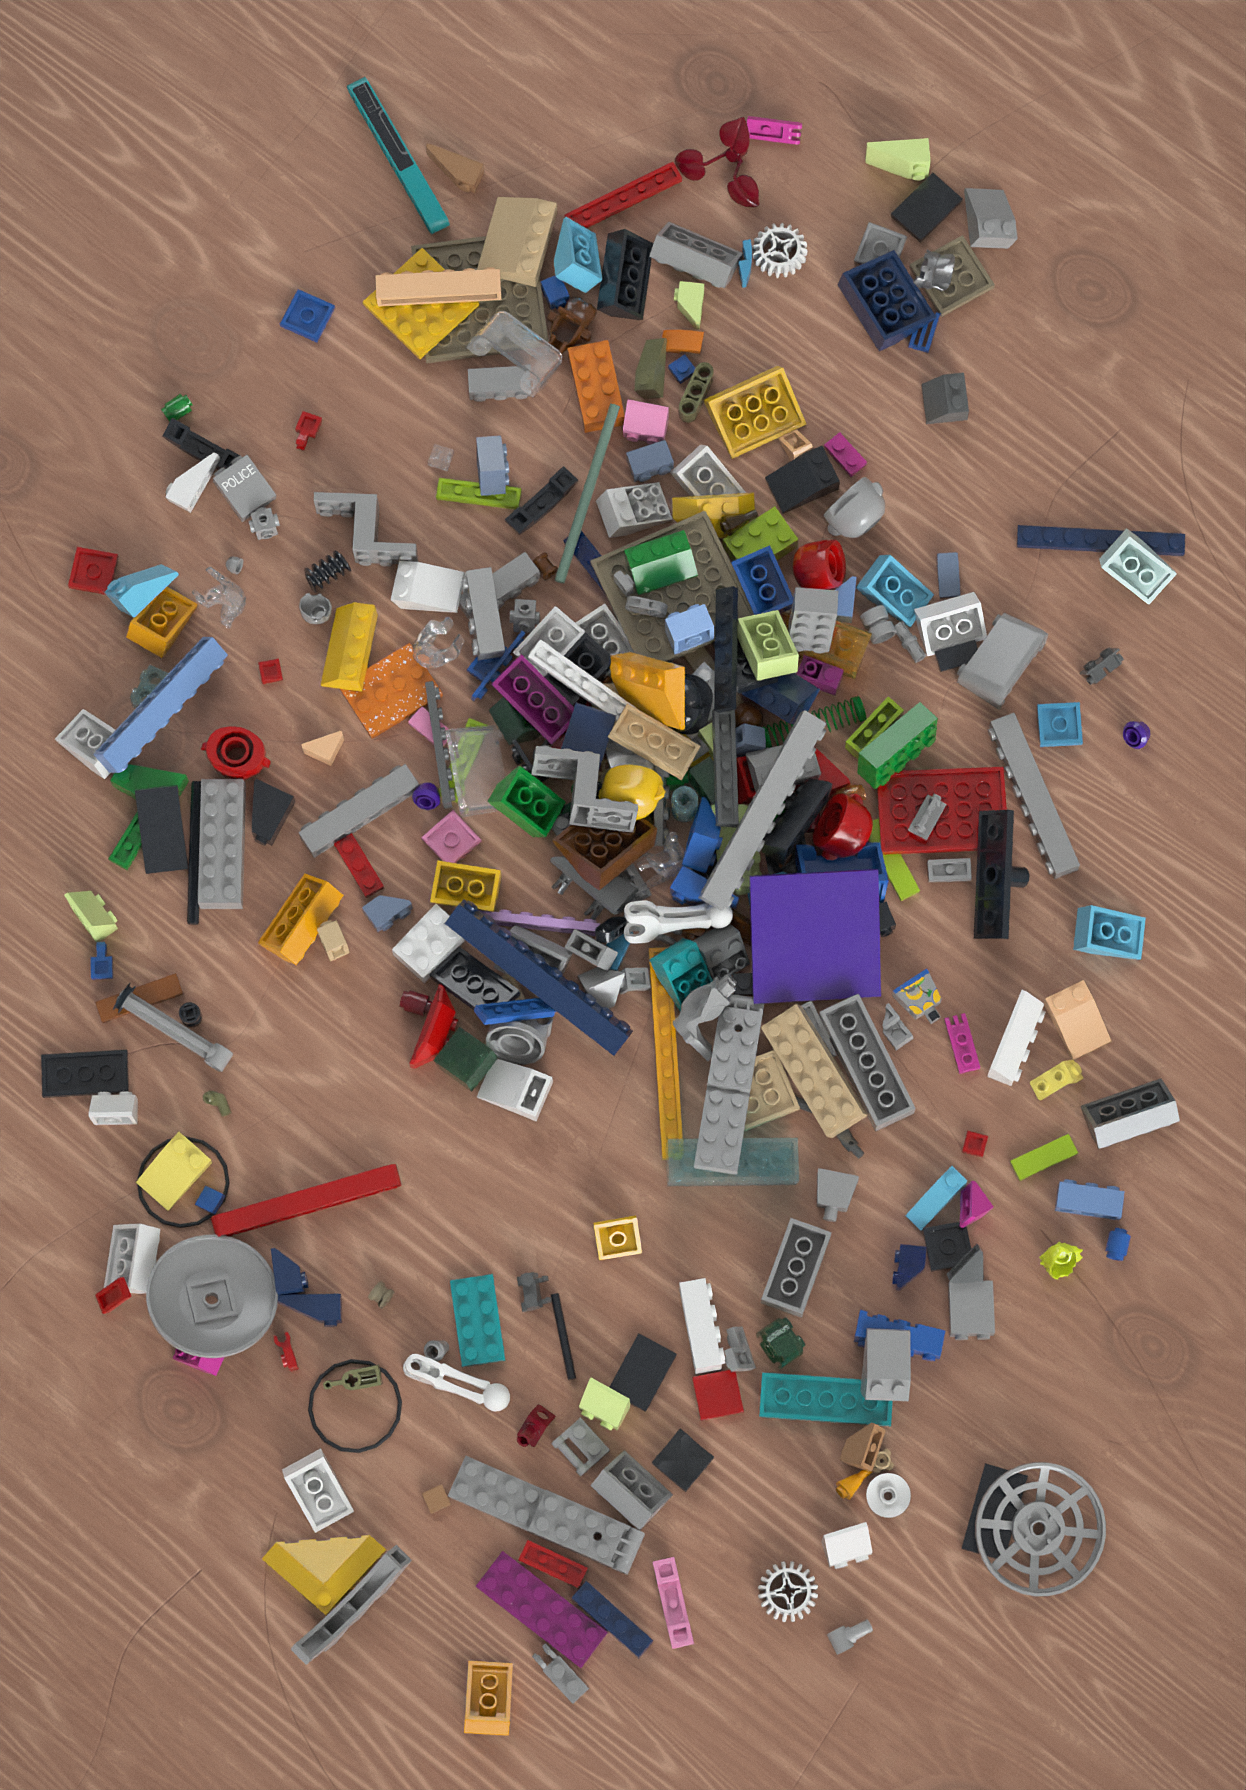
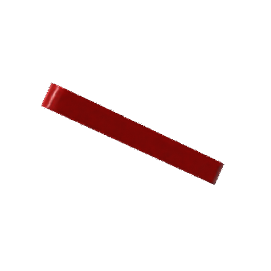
M390 1164L212 1216L210 1219L215 1235L218 1237L222 1235L231 1237L396 1189L402 1186L397 1165Z

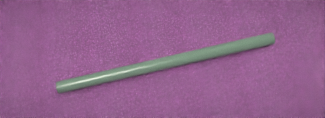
M610 404L555 577V581L558 583H565L620 409V406Z

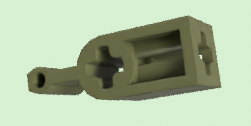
M380 1365L349 1370L343 1375L341 1380L325 1381L323 1383L324 1389H330L333 1386L342 1384L348 1390L382 1385ZM350 1374L358 1378V1381L354 1384L355 1386H352L351 1382H347ZM376 1375V1376H374V1377H369V1378H364V1379H363V1377H366V1376Z

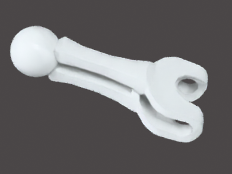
M647 900L628 903L624 908L625 918L629 922L624 928V937L629 943H647L654 940L658 935L680 929L709 928L710 926L724 928L730 924L733 912L730 906L729 908L725 907L723 910H719L706 903L689 907L656 906ZM631 911H638L639 913L633 914ZM633 931H640L638 934H631Z
M412 1354L403 1364V1371L406 1376L430 1384L435 1389L458 1394L478 1404L484 1403L485 1407L491 1411H501L510 1402V1393L504 1385L499 1383L490 1384L489 1381L460 1372L445 1363L440 1364L422 1355ZM411 1363L419 1364L420 1370L412 1369ZM443 1376L472 1384L484 1390L483 1394L454 1385L444 1380Z

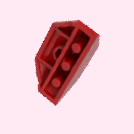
M441 984L438 985L410 1059V1068L416 1069L441 1057L444 1051H448L451 1044L449 1036L451 1031L455 1032L459 1020L456 1019L455 1009L444 986Z

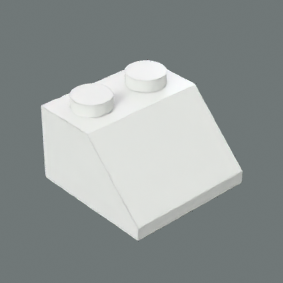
M98 1092V1095H92L89 1118L94 1125L137 1124L138 1098L136 1095H132V1092H120L119 1095H111L110 1092Z

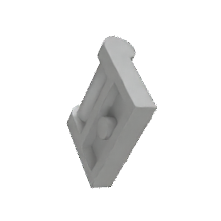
M581 1417L551 1443L555 1449L558 1448L572 1463L580 1477L610 1451ZM568 1438L588 1459L585 1464L565 1444Z

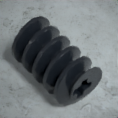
M336 550L333 551V557L326 555V562L320 559L318 561L319 566L313 563L311 565L312 571L307 567L304 569L306 580L315 593L316 585L323 589V581L328 585L331 584L330 577L338 580L337 573L345 576V568L351 572L346 559Z

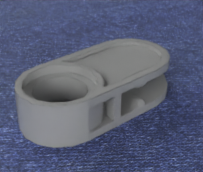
M628 596L625 608L634 613L663 618L666 616L668 605L656 600Z

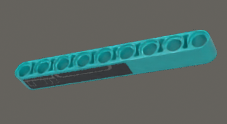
M363 77L347 85L351 98L430 234L450 226L445 212L367 78Z

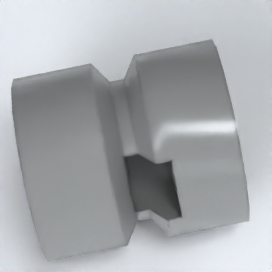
M884 605L871 608L860 616L864 627L869 629L867 634L872 644L882 643L897 633L892 621H887L889 614Z

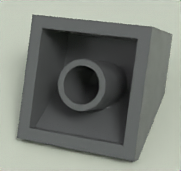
M964 373L944 374L921 385L926 424L968 420L969 407Z

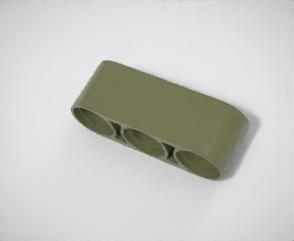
M702 362L696 366L679 403V418L683 422L690 423L696 419L704 402L703 400L706 398L712 385L714 370L709 363ZM701 372H707L709 373V376L701 377L699 374ZM693 390H699L701 391V394L693 395L691 392ZM691 408L693 409V411L691 413H685L683 412V409Z

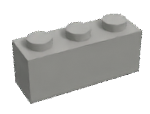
M530 365L468 369L470 400L481 402L492 398L495 400H505L509 397L525 399L527 396H532Z

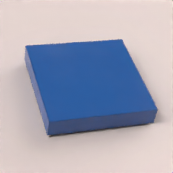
M298 289L280 322V327L317 343L335 310V305Z

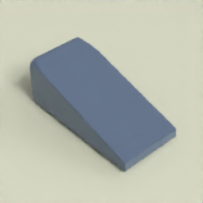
M938 553L936 562L939 598L960 596L958 553Z

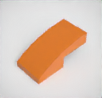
M663 330L662 338L667 339L666 352L680 354L683 351L701 354L704 332Z

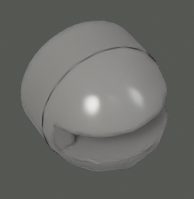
M234 556L230 557L226 561L227 570L234 574L240 573L243 567V559Z

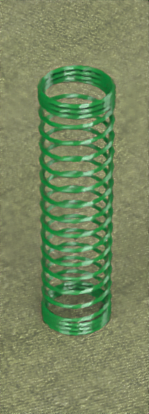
M858 695L853 698L851 697L850 703L846 699L843 705L841 702H838L837 707L832 703L831 710L828 706H825L824 711L821 708L818 709V714L815 710L811 712L812 715L814 712L816 717L821 719V710L830 733L831 728L826 708L833 719L836 730H838L834 719L833 706L839 716L842 728H844V724L840 715L839 704L845 713L849 726L851 724L845 702L852 712L855 724H857V720L853 712L852 700L859 721L862 723V721L864 722L867 719L864 705ZM780 720L779 726L777 723L774 722L773 729L769 724L767 725V727H762L765 729V749L773 747L769 736L768 726L773 733L777 746H779L775 731V725L778 728L782 741L784 743L785 739L782 732L781 722L784 725L787 734H789L788 722H786L785 725V723L782 720Z

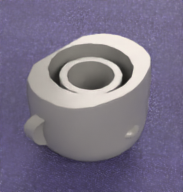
M863 477L848 489L823 515L829 523L828 532L834 536L843 535L848 538H858L875 526L885 513V500L882 495L883 488L879 482L872 483L867 477Z

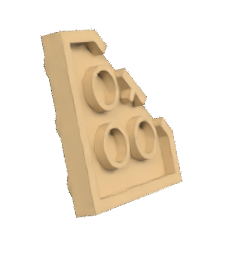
M775 1050L759 1055L755 1059L744 1132L800 1110Z

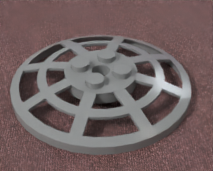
M1032 1462L1008 1470L988 1488L977 1510L975 1538L983 1563L999 1582L1022 1594L1051 1596L1072 1589L1092 1572L1104 1548L1106 1521L1104 1510L1097 1494L1083 1477L1061 1465L1047 1462ZM1040 1469L1038 1482L1025 1483L1012 1489L1006 1480L1021 1471ZM1049 1470L1067 1475L1077 1482L1080 1488L1070 1495L1062 1488L1047 1483ZM1000 1486L1006 1496L999 1504L994 1520L982 1519L989 1497ZM1037 1488L1036 1500L1024 1505L1018 1494ZM1046 1489L1057 1493L1064 1500L1056 1507L1045 1503ZM1085 1495L1089 1497L1095 1510L1097 1530L1084 1528L1082 1514L1076 1502ZM1011 1501L1018 1510L1013 1520H1000L1003 1510ZM1069 1507H1071L1074 1513L1076 1527L1065 1526L1061 1515ZM1037 1522H1041L1044 1527L1043 1532L1039 1535L1033 1532V1526ZM981 1528L993 1529L994 1542L1000 1556L992 1563L988 1559L983 1547ZM999 1529L1011 1530L1015 1542L1006 1550L1001 1542ZM1064 1535L1075 1536L1074 1543L1065 1556L1058 1546L1061 1544ZM1083 1537L1096 1539L1091 1557L1085 1566L1078 1571L1070 1561L1078 1552ZM1022 1549L1030 1554V1567L1019 1564L1011 1557L1018 1550ZM1052 1553L1059 1561L1049 1567L1039 1568V1555ZM1007 1562L1016 1570L1029 1574V1588L1009 1581L998 1570ZM1064 1567L1072 1576L1070 1580L1058 1586L1038 1589V1575L1051 1574Z

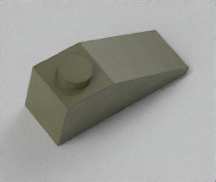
M666 338L650 339L645 342L635 373L634 391L643 399L663 398Z

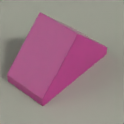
M971 1181L961 1190L960 1227L962 1228L982 1218L994 1208L975 1181Z

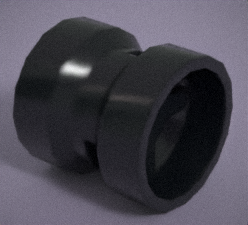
M187 1002L180 1007L179 1016L185 1026L192 1028L201 1023L202 1013L195 1003Z

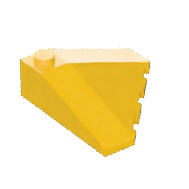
M362 1535L361 1538L353 1539L336 1537L326 1541H316V1539L299 1540V1543L287 1544L284 1541L276 1542L262 1560L327 1616L350 1593L386 1549L370 1535Z

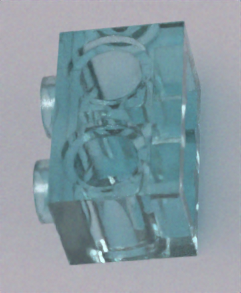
M149 665L147 670L144 669L140 675L139 681L141 682L138 688H134L130 696L133 707L137 708L141 703V699L144 696H148L158 685L150 683L153 678L158 677L161 679V682L169 673L152 665Z

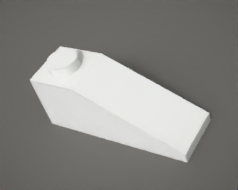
M212 453L176 478L174 483H170L166 489L167 500L191 513L221 460L218 454Z

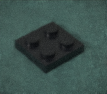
M960 1222L922 1229L931 1272L953 1268L971 1250L967 1226L964 1228L960 1227Z

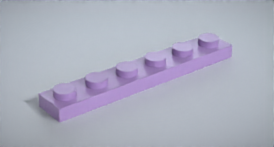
M479 910L483 914L491 916L495 921L494 923L499 926L514 927L518 925L526 929L571 934L576 929L586 935L596 936L595 928L600 925V923H596V920L584 919L583 922L575 921L573 917L556 919L548 914H542L541 917L533 916L529 912L512 914L509 910H499V912Z

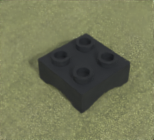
M680 1428L655 1457L652 1464L686 1492L711 1463L714 1456Z

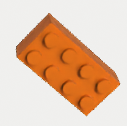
M608 340L568 348V359L585 433L602 430L610 404L620 406L614 427L624 425L625 413Z

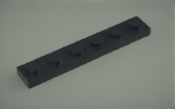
M734 586L716 590L714 711L718 713L736 710L738 588Z

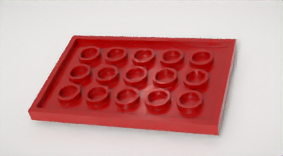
M1004 767L905 770L899 773L895 772L885 785L877 787L882 854L977 851L979 811L1007 810ZM936 794L941 797L940 801L944 802L946 806L928 839L925 840L908 831L927 795L933 797Z

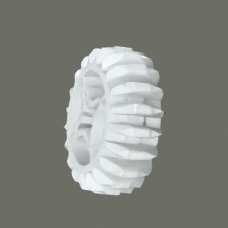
M773 223L772 229L766 226L764 232L760 231L758 233L759 238L754 239L755 245L752 246V251L754 252L753 259H756V266H761L762 272L768 270L769 276L772 273H776L777 278L780 276V273H783V276L786 278L788 272L794 275L795 268L801 269V263H805L806 258L804 256L807 255L808 250L805 249L807 242L803 241V234L798 235V229L791 231V225L784 228L783 223L780 224V227H776ZM770 241L771 248L764 254L763 248ZM795 247L797 252L790 260L788 253ZM776 248H777V249H780V251H781V249H782L783 252H779V251L777 252V251H776Z
M781 1562L782 1569L779 1570L778 1566L774 1564V1573L768 1569L766 1570L769 1579L761 1577V1581L766 1583V1586L759 1585L758 1589L765 1591V1593L759 1594L758 1597L759 1599L766 1598V1601L762 1602L761 1606L769 1605L770 1608L766 1613L770 1614L774 1610L776 1612L773 1617L774 1619H777L779 1614H782V1622H786L787 1615H790L791 1622H794L795 1614L800 1619H803L801 1611L804 1610L805 1613L809 1614L811 1611L806 1606H815L816 1603L811 1601L810 1598H817L818 1594L811 1593V1590L818 1589V1586L810 1585L815 1580V1577L812 1576L807 1579L806 1576L810 1572L809 1569L805 1570L804 1573L800 1572L803 1565L799 1564L796 1570L793 1569L794 1562H790V1568H786V1563ZM789 1574L799 1577L805 1585H793ZM782 1575V1587L775 1591H769L773 1580ZM786 1581L790 1590H797L794 1594L791 1593V1603H789L787 1595L781 1593L782 1590H785ZM807 1592L803 1604L794 1609V1597ZM771 1598L784 1599L788 1610L776 1606Z

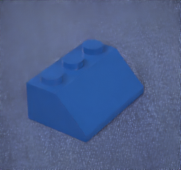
M770 545L731 562L754 615L776 610L781 614L792 609L793 596Z

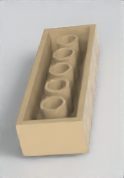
M795 1004L761 1027L827 1137L834 1138L868 1116V1113L802 1006Z

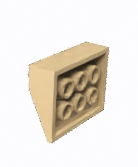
M498 197L477 270H484L487 267L500 269L501 279L536 287L557 216V203L538 198Z

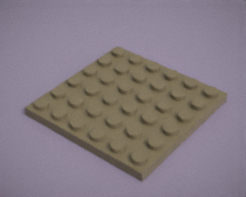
M486 236L411 246L412 256L423 248L445 270L463 271L467 268L477 270ZM540 276L536 287L501 279L502 300L478 301L479 306L425 355L426 363L546 348L549 341Z
M706 511L591 560L593 570L633 653L670 662L715 642L716 590L731 586L738 588V618L754 615L736 572ZM684 530L692 550L698 576L639 596L633 584V593L629 596L660 601L667 604L668 608L666 616L663 618L628 611L625 608L627 597L614 582V574L620 570L624 575L628 574L631 577L624 557V549ZM699 604L700 606L705 604L714 625V640L674 654L665 633V619L671 613L687 611L692 605Z

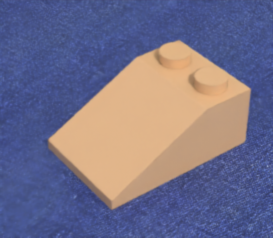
M1084 980L1045 998L1044 1007L1072 1060L1111 1042L1096 1003Z

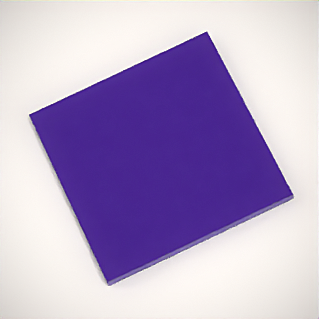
M878 869L749 876L752 994L754 1004L847 999L859 994L860 998L881 997Z

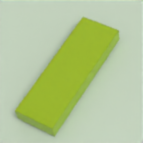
M1067 1134L1011 1160L1010 1164L1018 1180L1021 1181L1077 1155L1078 1151L1070 1135Z

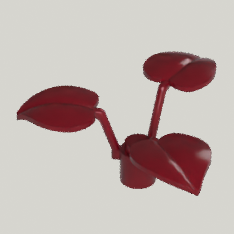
M744 116L728 121L721 126L719 130L720 140L725 146L729 147L724 153L706 162H703L702 153L695 149L683 150L675 157L674 162L679 171L687 179L698 181L706 174L704 166L726 156L729 162L737 163L733 174L734 180L727 184L730 197L733 201L745 207H757L760 205L759 189L755 180L748 175L737 177L740 165L743 163L742 158L747 154L750 146V135Z

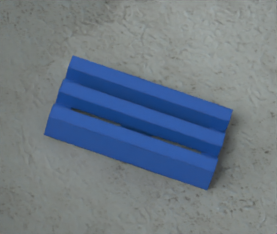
M936 312L935 314L936 318L933 321L926 347H923L922 344L928 324L923 326L918 345L914 344L918 330L912 333L909 348L929 353L940 313Z

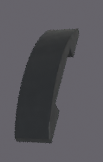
M174 418L170 420L162 435L171 444L199 461L204 460L212 453L218 454L221 460L216 467L217 470L222 467L227 469L232 465L231 462L240 456L228 448L225 450L192 432L190 427Z
M563 466L549 479V483L522 507L519 506L505 519V522L519 535L547 515L578 482V479Z

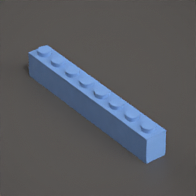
M202 637L93 755L109 773L123 772L128 767V762L142 752L141 748L155 738V733L169 723V718L183 708V703L197 693L196 689L210 679V674L224 664L223 660L228 654L213 637Z

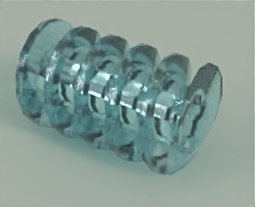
M681 786L673 792L671 797L672 815L680 822L693 820L698 810V795L691 787Z

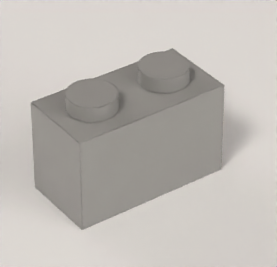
M574 929L564 947L606 971H609L618 954L617 951Z

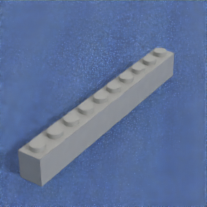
M805 710L800 712L698 897L699 899L719 910H723L725 907L729 908L734 899L732 894L735 888L739 889L744 881L742 876L745 870L749 871L755 861L752 859L755 852H760L765 843L762 839L766 832L769 834L775 825L773 819L776 814L780 815L786 805L783 801L786 796L790 797L796 787L793 784L794 781L804 773L806 769L803 766L807 758H812L816 751L815 743L817 740L821 741L825 735L826 729L824 727L826 722Z

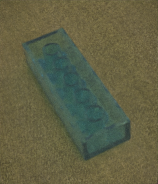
M743 1138L737 1175L694 1168L698 1139H668L666 1142L667 1186L797 1185L799 1182L798 1138Z

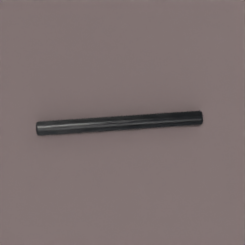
M201 781L191 782L187 923L189 925L199 924L198 880Z

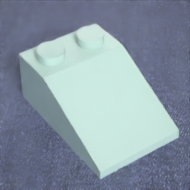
M1127 528L1099 559L1101 568L1147 604H1150L1177 574L1145 542Z

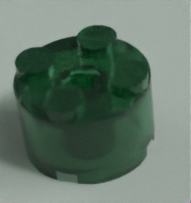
M786 1317L783 1319L777 1318L756 1333V1337L759 1338L761 1336L763 1341L760 1343L762 1350L773 1364L776 1362L780 1364L778 1366L779 1369L784 1368L803 1354V1347L806 1346L803 1339L799 1335L796 1336L792 1331L793 1326Z

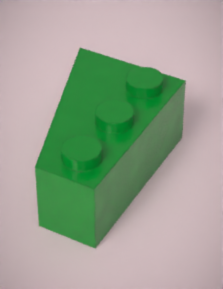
M128 764V767L123 772L114 773L110 780L115 789L136 799L135 789L178 785L180 797L189 783L188 777L185 774Z

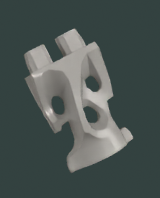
M728 973L721 980L715 977L710 984L693 990L682 1002L680 1015L672 1022L687 1044H691L707 1061L712 1057V1045L701 1035L698 1023L715 1019L721 1014L724 1007L730 1004L731 994L736 990L735 985L737 982Z

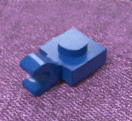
M96 942L97 957H90L91 979H113V957H106L107 944L105 942Z

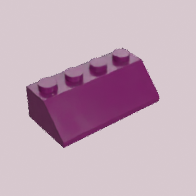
M522 654L491 684L551 745L568 729L574 707Z

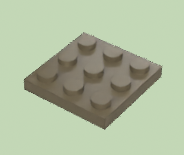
M963 235L933 251L940 255L953 254L955 256L953 274L947 290L941 291L936 288L927 290L923 288L941 317L994 288L995 284ZM924 257L910 264V269L915 277L920 276V269L925 260Z

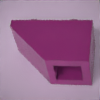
M804 655L797 675L820 688L821 691L835 696L843 678L844 670Z

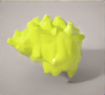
M1058 1242L1039 1257L1041 1259L1040 1264L1046 1268V1271L1054 1279L1069 1276V1274L1073 1273V1267L1076 1266V1263L1083 1258L1080 1255L1083 1250L1077 1248V1246Z

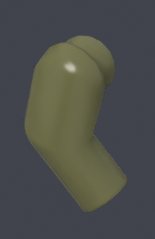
M208 1091L203 1094V1101L217 1106L222 1117L231 1114L224 1094L215 1091Z

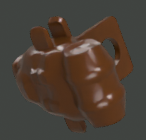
M572 296L564 308L559 306V314L553 311L549 312L547 318L553 324L550 328V341L546 345V352L551 356L560 358L568 348L576 346L580 339L586 342L590 341L592 335L587 329L589 324L593 322L597 309L591 303L583 301L582 298Z

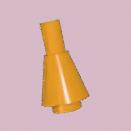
M862 1469L859 1473L836 1482V1492L841 1498L850 1500L863 1480L873 1471Z

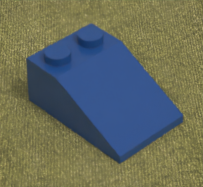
M705 797L701 799L690 828L682 866L706 873L709 865L713 866L716 858L714 850H719L723 839L719 837L721 827L716 826V817Z
M683 866L670 887V895L673 896L672 900L680 905L685 903L688 906L705 904L706 902L698 897L707 879ZM732 894L734 899L730 907L736 909L739 898Z

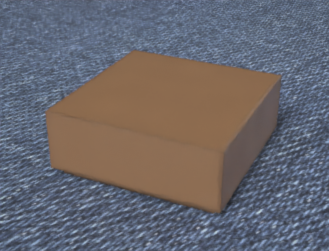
M442 1484L422 1493L431 1514L451 1505Z

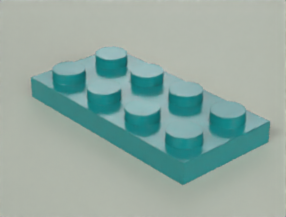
M493 1274L450 1280L462 1367L506 1361Z

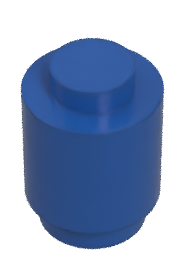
M1115 1228L1114 1231L1109 1232L1105 1249L1107 1258L1123 1261L1124 1256H1127L1131 1238L1127 1234V1230Z

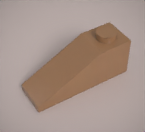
M427 143V155L460 190L476 193L485 172L484 164Z

